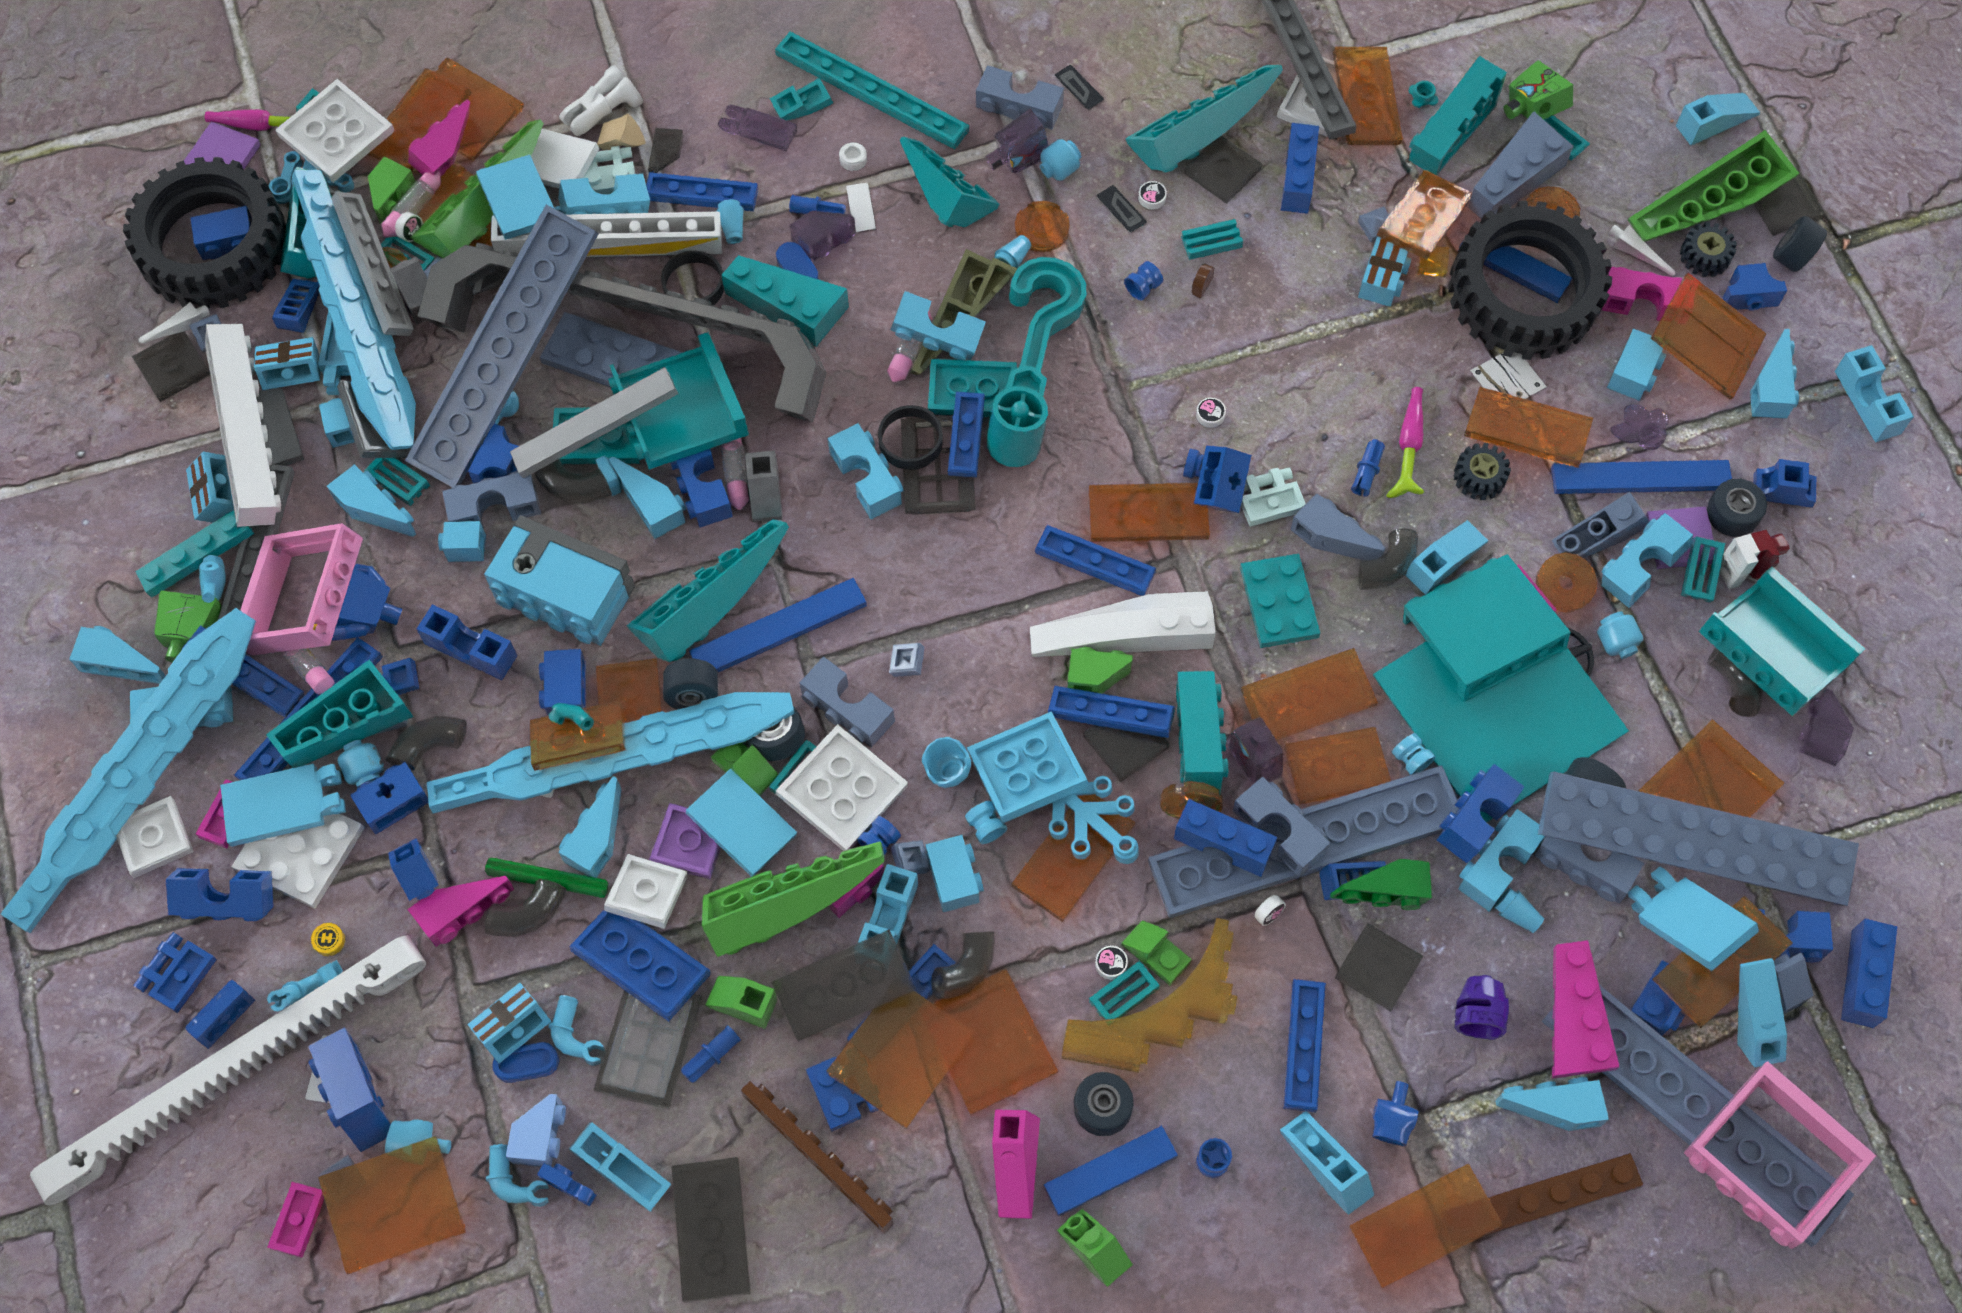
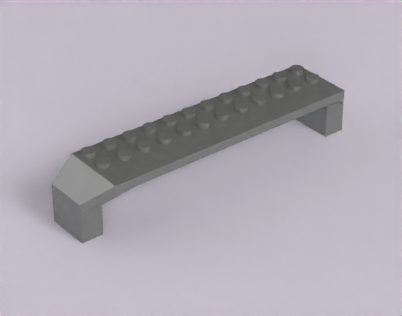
M477 243L476 247L464 245L433 264L430 268L418 317L438 327L464 333L474 295L501 286L519 253L504 250L502 254L494 251V248L491 246ZM585 270L584 274L578 272L567 293L772 344L785 367L774 408L786 416L814 422L827 372L813 343L800 332V328L794 326L795 323L784 319H777V323L766 319L767 316L756 312H750L749 316L740 313L738 308L728 305H722L721 309L711 305L712 302L701 298H694V302L685 299L684 295L673 291H667L666 295L657 292V289L652 286L640 284L639 288L629 285L627 280L612 277L610 281L602 278L601 274Z

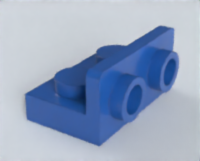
M1662 960L1630 1010L1661 1036L1669 1029L1675 1031L1685 1017V1014L1680 1012L1685 1003L1691 1005L1701 990L1696 986L1701 976L1695 973L1690 978Z
M230 980L185 1028L189 1034L209 1049L256 1000L234 980Z

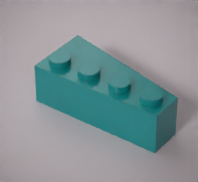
M1479 55L1436 114L1430 117L1423 131L1420 134L1417 133L1409 144V148H1411L1409 161L1436 177L1495 109L1507 72Z

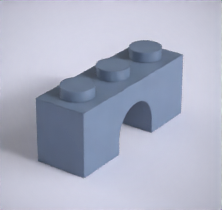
M987 65L976 89L977 108L986 112L1001 114L1013 120H1021L1028 123L1031 121V124L1037 127L1053 130L1063 107V87L1038 80L1034 90L1026 94H1019L1012 90V72Z
M518 471L495 479L486 478L470 485H456L451 489L442 491L448 522L480 521L483 527V512L494 504L505 505L513 521L518 520L520 515L528 518L542 514L532 475L530 474L522 478Z
M824 656L799 682L802 699L810 707L815 708L817 706L823 710L826 718L834 725L841 724L849 730L848 733L861 744L864 742L872 748L895 722L894 709L871 692L858 703L851 704L841 700V694L848 687L847 674Z
M1263 776L1235 800L1233 812L1244 823L1258 829L1266 824H1277L1284 828L1288 838L1280 845L1277 856L1299 878L1327 853L1330 842H1328L1325 832L1318 826L1313 827L1305 819L1306 816L1302 809L1296 804L1291 805L1283 797L1281 789L1275 783H1269Z
M1546 836L1534 855L1546 867L1559 869L1569 875L1573 882L1583 886L1587 885L1596 890L1603 899L1610 902L1615 901L1619 904L1628 894L1644 865L1642 861L1632 856L1611 852L1604 861H1592L1583 854L1581 844Z

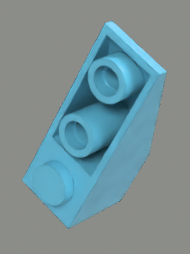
M1745 93L1707 95L1684 106L1676 127L1692 146L1758 116L1760 111Z
M1789 329L1783 331L1750 390L1752 417L1787 418L1792 409L1798 405L1799 392L1794 387L1797 368L1792 364L1795 345L1794 341L1790 340Z
M354 464L327 485L333 499L352 519L411 537L416 535L411 525L414 522L411 515L403 507L400 510L394 505L396 501L386 489L380 491L376 487L377 481L367 470L362 472Z
M1467 520L1435 541L1416 557L1409 566L1405 576L1426 595L1480 550L1489 540Z
M612 776L608 783L601 785L597 791L595 802L590 809L586 808L581 813L577 827L572 834L568 833L563 838L559 846V854L563 862L586 876L597 878L613 855L621 797V787L616 777Z
M1772 958L1740 964L1737 1044L1754 1067L1762 1066L1767 1061L1770 1064L1786 1061L1787 1031L1775 965Z
M1587 1077L1574 1078L1569 1080L1568 1084L1556 1086L1554 1081L1537 1084L1536 1089L1524 1090L1523 1086L1509 1087L1504 1089V1093L1495 1101L1498 1107L1567 1131L1601 1127L1609 1120L1600 1081H1588Z

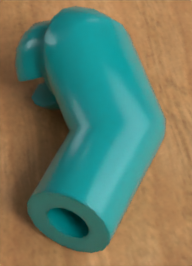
M557 703L552 706L553 710L549 713V719L559 725L563 724L566 718L571 719L583 731L591 729L594 725L593 718L580 706Z

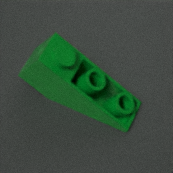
M1398 859L1341 885L1330 893V898L1342 899V902L1345 904L1369 902L1374 907L1397 905L1401 906L1402 910L1420 909L1421 905L1432 899L1430 862Z

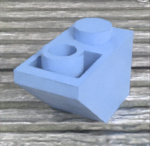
M548 1095L512 1123L506 1158L512 1164L542 1167L543 1163L552 1167L553 1158L558 1157L560 1150V1138H556L558 1126L564 1124L566 1107L562 1105L558 1095Z

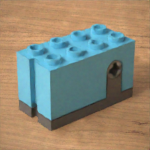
M520 515L514 524L515 526L511 529L484 573L496 603L508 610L515 608L530 620L537 621L540 619L545 621L552 629L558 632L568 631L583 643L590 644L593 642L601 646L635 588L632 576L628 575L630 569L627 560Z

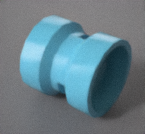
M1416 733L1407 736L1392 750V754L1397 760H1402L1406 764L1405 769L1410 775L1422 772L1436 758L1429 749H1425L1422 746V740Z
M985 801L976 805L965 815L969 825L977 830L976 837L980 844L990 843L1007 831L1006 824H1002L1001 819L997 818V811L992 801Z

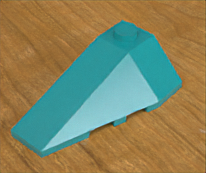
M904 136L901 137L899 141L931 209L939 216L938 220L948 227L956 225L966 228L998 209L1000 204L978 184L972 186L963 180L965 177L964 173L944 164L945 159L923 142Z
M296 167L295 170H307V169H303V168ZM293 182L280 272L309 279L315 277L316 274L312 262L307 258L301 240L307 220Z

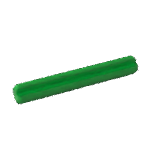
M493 857L488 858L485 865V872L488 876H506L509 880L600 898H604L608 891L609 883L605 879Z

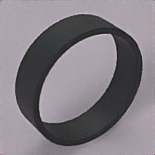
M686 251L672 257L664 266L661 274L664 295L668 291L666 285L673 271L688 263H703L714 268L720 276L716 289L708 296L702 298L712 302L711 305L714 306L724 293L721 276L723 270L720 263L713 256L702 251Z
M906 405L893 409L882 419L879 425L878 440L880 451L886 460L897 468L904 470L924 468L931 464L941 452L943 445L941 423L931 411L920 406ZM918 417L931 423L937 430L939 438L935 447L926 455L919 458L906 459L892 454L885 447L882 441L885 430L898 419Z

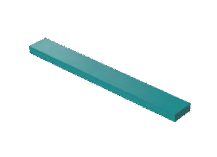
M791 31L775 48L776 56L954 150L969 132V125Z

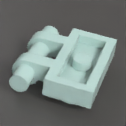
M612 146L611 150L597 152L583 177L589 179L590 186L595 192L603 195L611 194L614 189L615 176L635 174L633 162H622V159L633 158L631 147L620 148V146ZM606 161H613V162H614L613 165H606V166H600V167H598V163H599V162H606Z
M1290 467L1281 470L1279 468L1270 469L1268 473L1255 477L1253 474L1247 476L1244 492L1246 491L1248 495L1243 496L1241 506L1249 527L1295 515L1306 505L1297 481L1288 484L1284 482L1293 478ZM1267 485L1273 486V488L1266 489L1263 491H1260L1259 489L1260 487Z

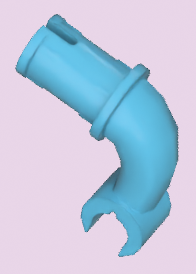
M337 960L319 968L317 973L299 981L287 982L281 989L272 991L267 997L268 1004L275 1002L276 1004L272 1005L271 1009L281 1011L341 974L343 970Z
M560 995L553 1022L548 1025L556 1048L566 1055L584 1058L585 1062L591 1066L601 1064L600 1058L591 1057L589 1051L591 1052L594 1049L605 1051L604 1046L599 1041L590 1040L584 1044L572 1036L574 1032L572 1023L578 1000L570 996Z
M491 1145L489 1147V1175L486 1176V1181L489 1182L491 1190L496 1196L508 1203L531 1202L532 1205L537 1207L545 1206L549 1202L548 1198H536L534 1193L539 1189H549L548 1184L539 1180L532 1182L528 1187H520L512 1182L513 1176L509 1174V1160L506 1158L508 1145Z

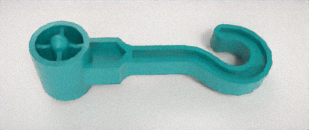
M1040 257L1028 260L1017 268L1011 281L1009 301L1014 306H1026L1030 301L1032 293L1041 288L1053 289L1062 298L1044 306L1035 313L1029 325L1020 366L1010 371L1006 389L997 394L992 404L987 433V449L992 458L1008 467L1029 465L1037 459L1041 451L1048 417V405L1044 399L1047 378L1041 373L1047 344L1052 335L1079 319L1085 305L1087 295L1086 282L1081 272L1070 263L1058 258Z

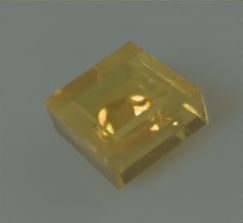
M1422 244L1417 274L1446 277L1450 248Z

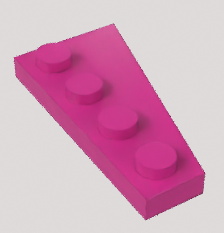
M1586 940L1556 944L1553 949L1554 1036L1552 1037V1051H1554L1552 1079L1617 1070L1620 1066L1589 942Z

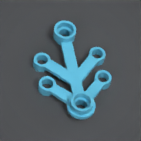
M290 151L284 155L285 164L281 177L274 178L269 184V189L272 191L278 204L290 202L293 172L296 167L301 168L303 164L299 153L295 151ZM305 159L303 169L317 170ZM344 173L334 183L325 176L327 184L329 186H337L341 192L347 193L354 188L352 177L347 173Z
M1097 777L1094 782H1088L1089 787L1052 802L1053 815L1052 821L1049 823V831L1054 839L1060 840L1068 835V825L1064 820L1065 804L1075 812V840L1071 844L1072 854L1075 858L1085 859L1091 853L1087 836V824L1113 846L1114 856L1118 862L1130 864L1138 858L1139 847L1137 841L1131 836H1121L1099 816L1119 814L1122 817H1129L1135 810L1133 799L1130 796L1123 795L1116 801L1082 802L1077 797L1078 795L1096 794L1101 798L1108 797L1112 793V783L1108 777ZM1100 784L1108 785L1105 790H1099L1097 787ZM1123 803H1128L1131 806L1130 808L1123 810L1120 808V805ZM1057 825L1064 827L1061 832L1053 831ZM1130 844L1131 848L1124 851L1120 849V846ZM1079 845L1087 847L1083 852H1078L1075 849Z

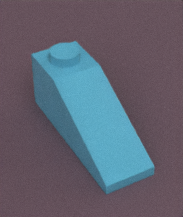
M615 457L608 459L619 478L623 491L654 539L685 523L683 511L686 510V507L678 494L673 496L666 485Z
M102 626L80 628L69 659L80 672L160 684L166 675L157 665L113 634L110 629Z
M1307 1111L1280 1129L1281 1134L1321 1186L1348 1215L1374 1196L1368 1172Z

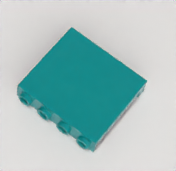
M709 332L698 335L700 343L698 348L621 374H617L614 364L609 365L613 377L608 378V382L613 395L664 367L669 372L679 393L625 423L630 438H637L638 442L633 443L638 459H645L648 469L749 435L745 416Z
M1508 554L1498 559L1492 558L1482 567L1474 571H1466L1458 579L1448 584H1440L1432 592L1422 597H1414L1404 605L1403 623L1406 625L1412 622L1457 680V694L1463 701L1567 649L1571 633Z
M1770 567L1752 587L1719 613L1715 611L1698 631L1791 716L1796 714L1850 667L1865 650L1859 642L1773 567Z

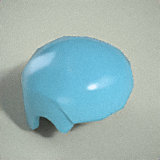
M943 737L934 740L926 747L922 756V764L933 784H937L942 788H949L959 785L968 777L971 768V758L960 741L951 737Z

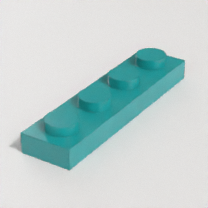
M233 510L135 572L145 592L152 598L159 594L161 590L164 591L199 569L206 556H220L253 535L254 532L251 526L237 527L235 511Z

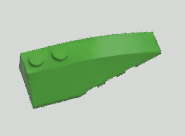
M541 119L525 124L502 146L505 152H498L493 157H490L484 163L485 167H491L526 155L531 156L544 124ZM477 174L471 175L464 182L467 186L466 189L460 191L457 195L452 193L411 236L416 243L443 259L464 245H469L474 239H480L487 232L486 226L492 221L494 214L477 178Z
M1764 130L1631 216L1628 221L1641 239L1646 242L1751 206L1798 176L1799 172L1768 132Z
M880 841L843 851L839 858L834 860L827 856L819 857L814 860L811 866L800 868L798 863L786 867L785 873L773 875L771 870L703 895L702 927L716 956L735 954L747 945L755 942L763 943L773 935L808 919L834 903L861 883L885 861L882 843Z

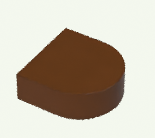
M1206 263L1200 266L1193 281L1192 295L1199 298L1203 296L1213 279L1215 269L1213 266Z

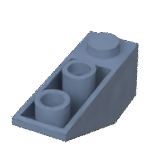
M1628 492L1557 536L1552 542L1565 563L1569 565L1627 540L1643 530L1650 521L1633 495Z
M1316 494L1293 517L1290 530L1312 548L1377 564L1382 561L1386 547L1383 546L1380 539L1374 535H1369L1360 528L1355 519L1349 516L1346 517L1331 500L1324 499L1319 494Z

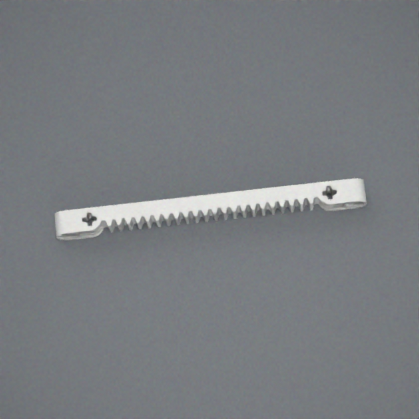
M408 935L401 936L386 944L32 1170L30 1177L45 1205L57 1204L97 1180L103 1174L106 1168V1160L109 1157L119 1161L121 1160L120 1150L123 1149L130 1154L133 1152V1142L143 1146L145 1134L155 1138L156 1127H160L164 1131L168 1130L167 1120L171 1119L176 1123L180 1122L179 1113L184 1112L188 1116L191 1115L192 1104L202 1108L203 1097L205 1096L213 1101L215 1099L214 1090L218 1089L225 1093L227 1092V1082H231L235 1086L238 1085L239 1074L249 1078L250 1067L260 1071L262 1069L261 1060L264 1059L271 1064L273 1062L272 1053L276 1052L280 1056L285 1055L284 1046L286 1044L292 1049L296 1048L295 1039L297 1037L304 1042L307 1041L308 1030L318 1034L319 1023L329 1027L330 1016L333 1015L340 1020L342 1018L341 1009L344 1008L351 1013L353 1011L352 1002L356 1001L360 1005L365 1004L363 995L366 993L382 996L417 975L425 968L426 961L411 937ZM377 972L379 977L374 980L373 974Z

